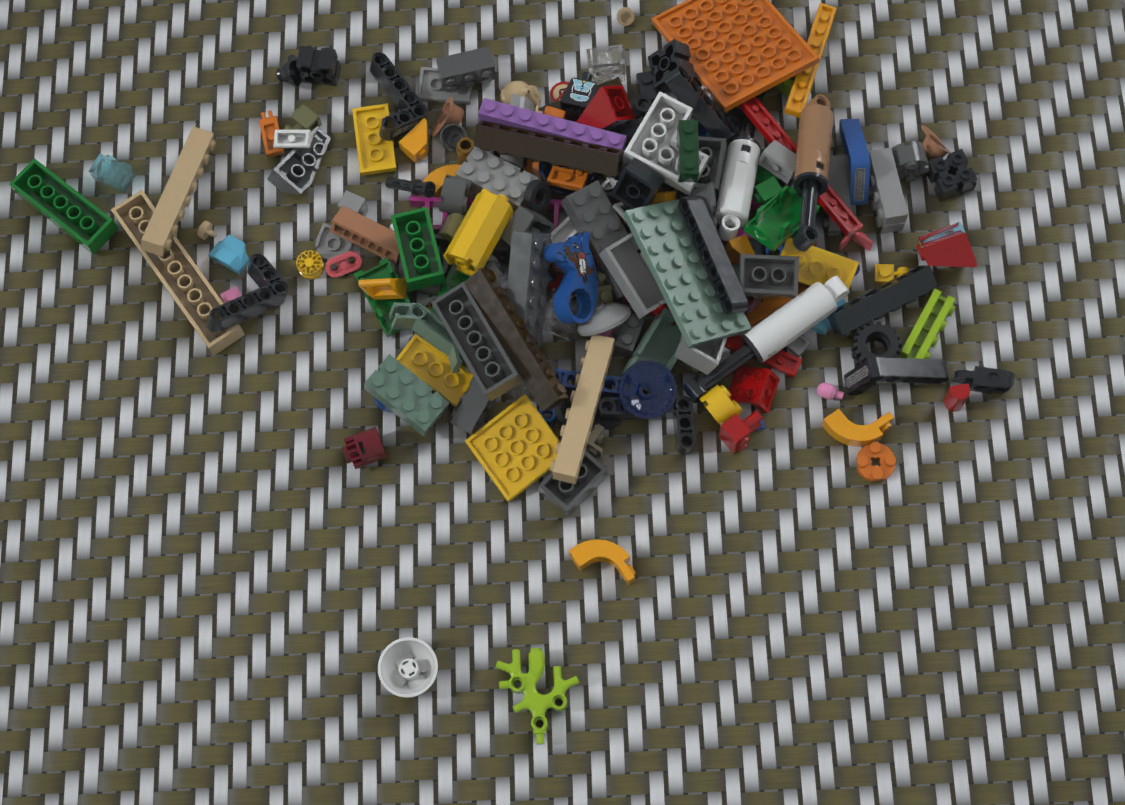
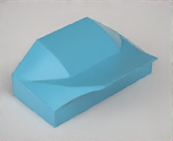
M230 234L224 240L219 241L208 255L210 259L239 275L250 261L246 254V244Z

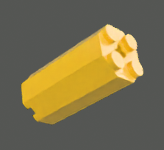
M482 189L477 194L443 255L450 266L454 263L457 265L456 270L469 276L484 268L514 213L506 196L493 194L487 189Z

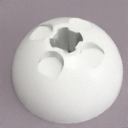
M412 637L401 638L390 643L382 652L378 662V675L383 686L392 694L404 698L416 697L426 692L434 683L438 672L437 657L432 648L424 641Z

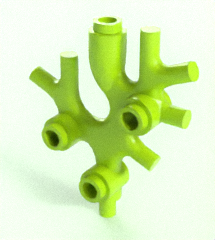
M542 648L530 649L528 653L529 671L525 674L521 672L520 650L514 649L512 650V663L508 664L497 661L496 668L506 671L511 675L510 680L499 681V689H511L515 694H524V699L512 707L515 713L525 709L531 711L533 717L531 725L533 734L536 735V744L543 745L545 744L544 734H547L546 730L548 728V722L545 717L546 710L553 708L557 712L564 711L567 707L565 692L570 687L578 684L579 680L577 676L563 680L561 666H554V687L550 693L540 694L536 690V684L541 678L545 667V657ZM516 683H521V687L515 688L514 685ZM558 700L563 702L561 706H557L555 703ZM538 722L544 723L543 726L540 728L537 727L536 724Z

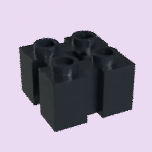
M675 39L663 46L664 51L657 50L648 56L650 69L655 71V74L652 75L654 88L668 94L672 91L666 85L664 77L676 67H683L692 78L695 77L693 64L689 62L691 58L689 45Z
M311 45L300 46L296 66L298 72H301L302 83L317 84V82H320L323 85L337 86L341 66L339 60H337L336 50L329 47L316 50V47Z
M963 149L949 153L945 160L941 156L928 161L930 170L926 175L930 183H936L934 191L940 202L953 198L956 191H959L961 195L974 190L978 179L972 167L967 169L968 159Z

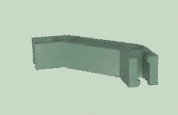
M393 303L389 312L390 319H394L391 324L392 329L412 330L446 354L449 358L452 373H459L462 360L465 366V373L471 372L439 316L420 303Z

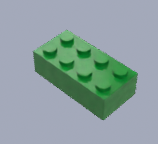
M428 207L391 215L409 292L446 283Z

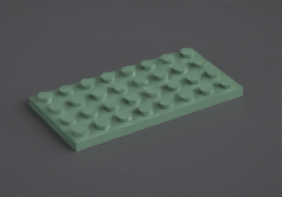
M680 199L626 210L623 216L688 348L743 334L752 329L744 312L731 315L724 313L678 207Z

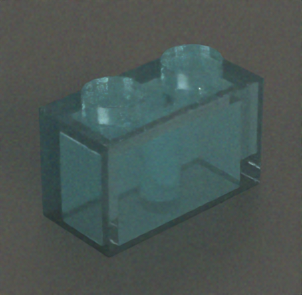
M99 154L89 170L93 179L123 193L126 192L136 176L130 164L126 162L120 163L111 155Z

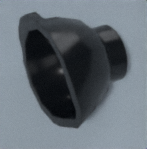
M289 55L288 60L281 67L277 68L276 74L280 82L285 81L291 86L298 87L302 80L300 77L301 72H298L296 66L297 58L295 55Z

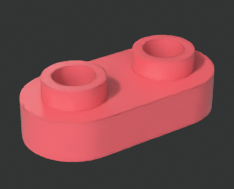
M348 251L330 258L325 264V269L329 276L339 277L357 270L362 264V259L357 252ZM354 257L355 261L349 262V258ZM333 264L338 265L336 269L331 268Z

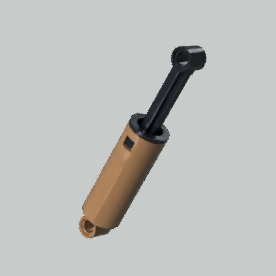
M821 94L816 95L802 109L799 120L794 189L802 195L800 225L798 233L793 237V244L796 249L802 252L807 251L820 238L819 232L815 228L817 196L822 195L828 189L833 113L829 109V100Z

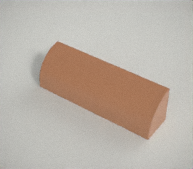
M344 206L340 208L332 220L330 232L384 259L388 258L394 264L398 262L400 253L393 230Z

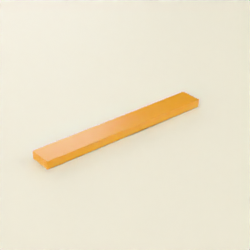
M823 3L819 4L807 40V44L820 59L837 10L836 7ZM819 63L796 75L784 113L800 118V113L806 106Z

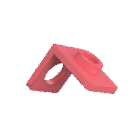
M857 232L848 237L845 236L838 250L841 252L852 239L870 251L873 241L865 233Z

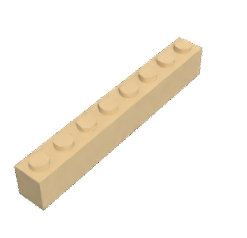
M192 127L141 239V250L162 257L166 250L169 251L172 244L171 238L176 236L178 231L177 224L179 221L182 222L184 218L185 207H189L190 195L196 191L197 179H201L204 171L203 166L208 164L209 152H213L215 148L214 133Z
M592 335L591 339L586 342V357L581 359V374L577 373L575 380L577 388L576 391L573 390L571 393L570 402H572L571 408L566 410L565 419H567L566 425H562L560 431L562 440L561 443L557 442L555 449L557 457L556 460H552L550 471L555 480L572 484L577 482L614 351V338Z

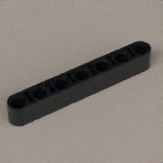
M697 195L680 198L678 203L680 213L724 313L731 315L746 312L748 309L747 298L702 197Z

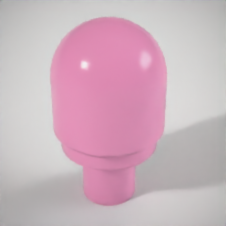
M821 383L817 387L818 395L828 400H833V397L842 400L844 392L836 390L837 387L829 383Z

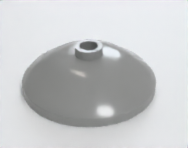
M596 304L592 317L587 322L579 323L578 333L581 336H591L608 331L626 321L632 311L629 306L624 304Z

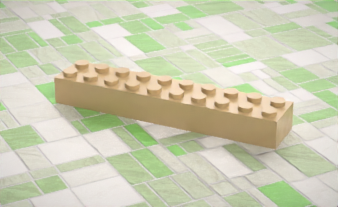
M140 190L111 209V211L210 352L215 356L245 334L239 324L218 333L211 332L207 328L210 311L224 303L176 236H172L171 247L169 251H165L163 257L141 250V239L155 207L143 190Z

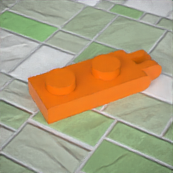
M272 110L268 111V118H266L265 112H262V119L259 120L267 158L285 154L284 148L273 147L275 130H280L277 116H273Z

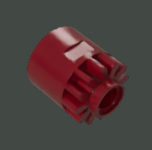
M376 427L344 438L346 444L345 447H342L344 456L348 464L353 462L355 469L387 458Z

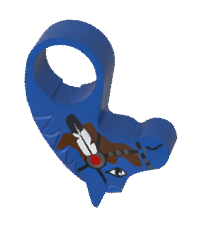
M589 231L584 234L579 233L577 236L568 237V240L565 242L547 244L543 249L544 259L548 263L555 262L556 266L564 273L553 300L554 312L557 318L564 324L587 322L592 317L596 307L598 279L594 259L589 248ZM572 292L576 294L578 301L576 317L571 312L569 305Z

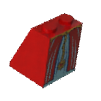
M614 85L602 86L576 123L611 131L636 118L623 86Z
M961 222L917 238L919 244L916 245L921 260H926L928 266H978Z

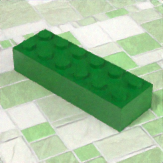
M35 158L9 183L18 196L93 255L119 229L112 218Z

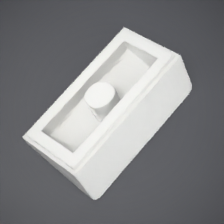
M275 130L273 147L310 148L313 133L311 130Z

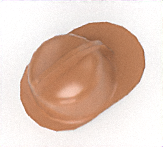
M449 97L444 104L442 112L432 128L431 136H435L446 125L453 123L460 125L464 110L453 103V97Z
M924 125L921 126L926 134L922 144L929 161L941 156L943 158L947 153H951L933 131Z

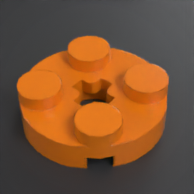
M878 442L865 445L856 457L857 471L867 481H884L892 475L895 469L896 458L893 452L887 446ZM871 459H879L881 465L872 466Z

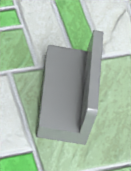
M774 140L762 152L758 164L786 184L792 180L795 174L796 154Z

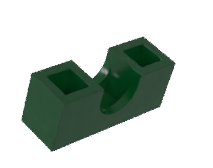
M679 120L677 125V147H679L677 164L678 182L697 183L699 177L698 120Z

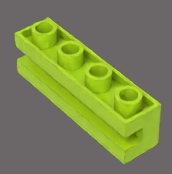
M934 289L902 348L899 358L929 359L931 355L928 352L930 347H935L939 340V337H937L938 332H943L948 323L945 321L947 315L951 317L956 308L953 305L955 298L948 296L946 299L940 296L941 291Z

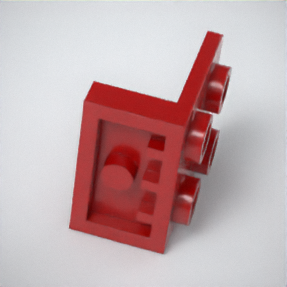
M741 366L735 371L729 388V393L731 394L729 399L737 403L753 404L760 412L769 413L780 379L770 369Z

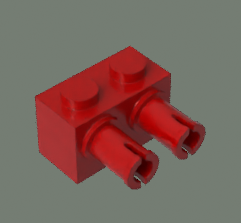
M757 410L744 420L735 414L721 425L719 438L733 454L737 451L742 452L748 447L747 443L750 440V434L761 427L760 421L763 420V417Z

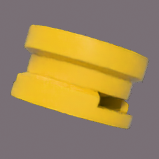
M304 251L296 260V266L302 277L313 280L323 274L324 263L316 251Z

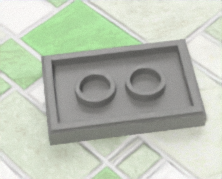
M420 68L417 96L422 102L446 103L449 97H453L454 104L470 105L472 87H458L452 92L442 91L437 68Z

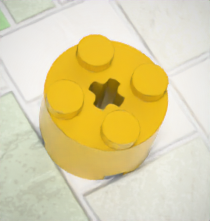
M716 385L699 400L702 403L706 401L703 404L704 407L721 427L733 415L737 414L740 417V412L743 409L737 402L729 399L731 394L725 386Z

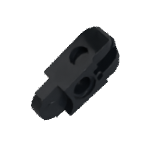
M975 366L973 371L957 370L954 373V381L960 384L968 383L970 391L991 395L993 393L1004 394L1008 392L1014 385L1015 378L1013 372Z

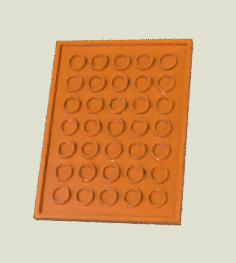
M686 0L651 18L652 24L668 43L675 39L689 45L691 54L689 62L693 64L695 76L725 112L820 63V57L769 0Z

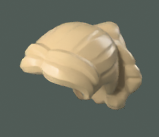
M523 81L508 82L501 90V101L505 104L510 105L513 94L531 100L534 103V110L536 105L540 107L542 98L536 86H529Z

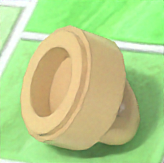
M623 7L617 12V20L622 26H629L634 22L635 15L630 8Z
M204 221L198 229V237L203 240L208 236L216 237L217 233L212 231L213 224Z

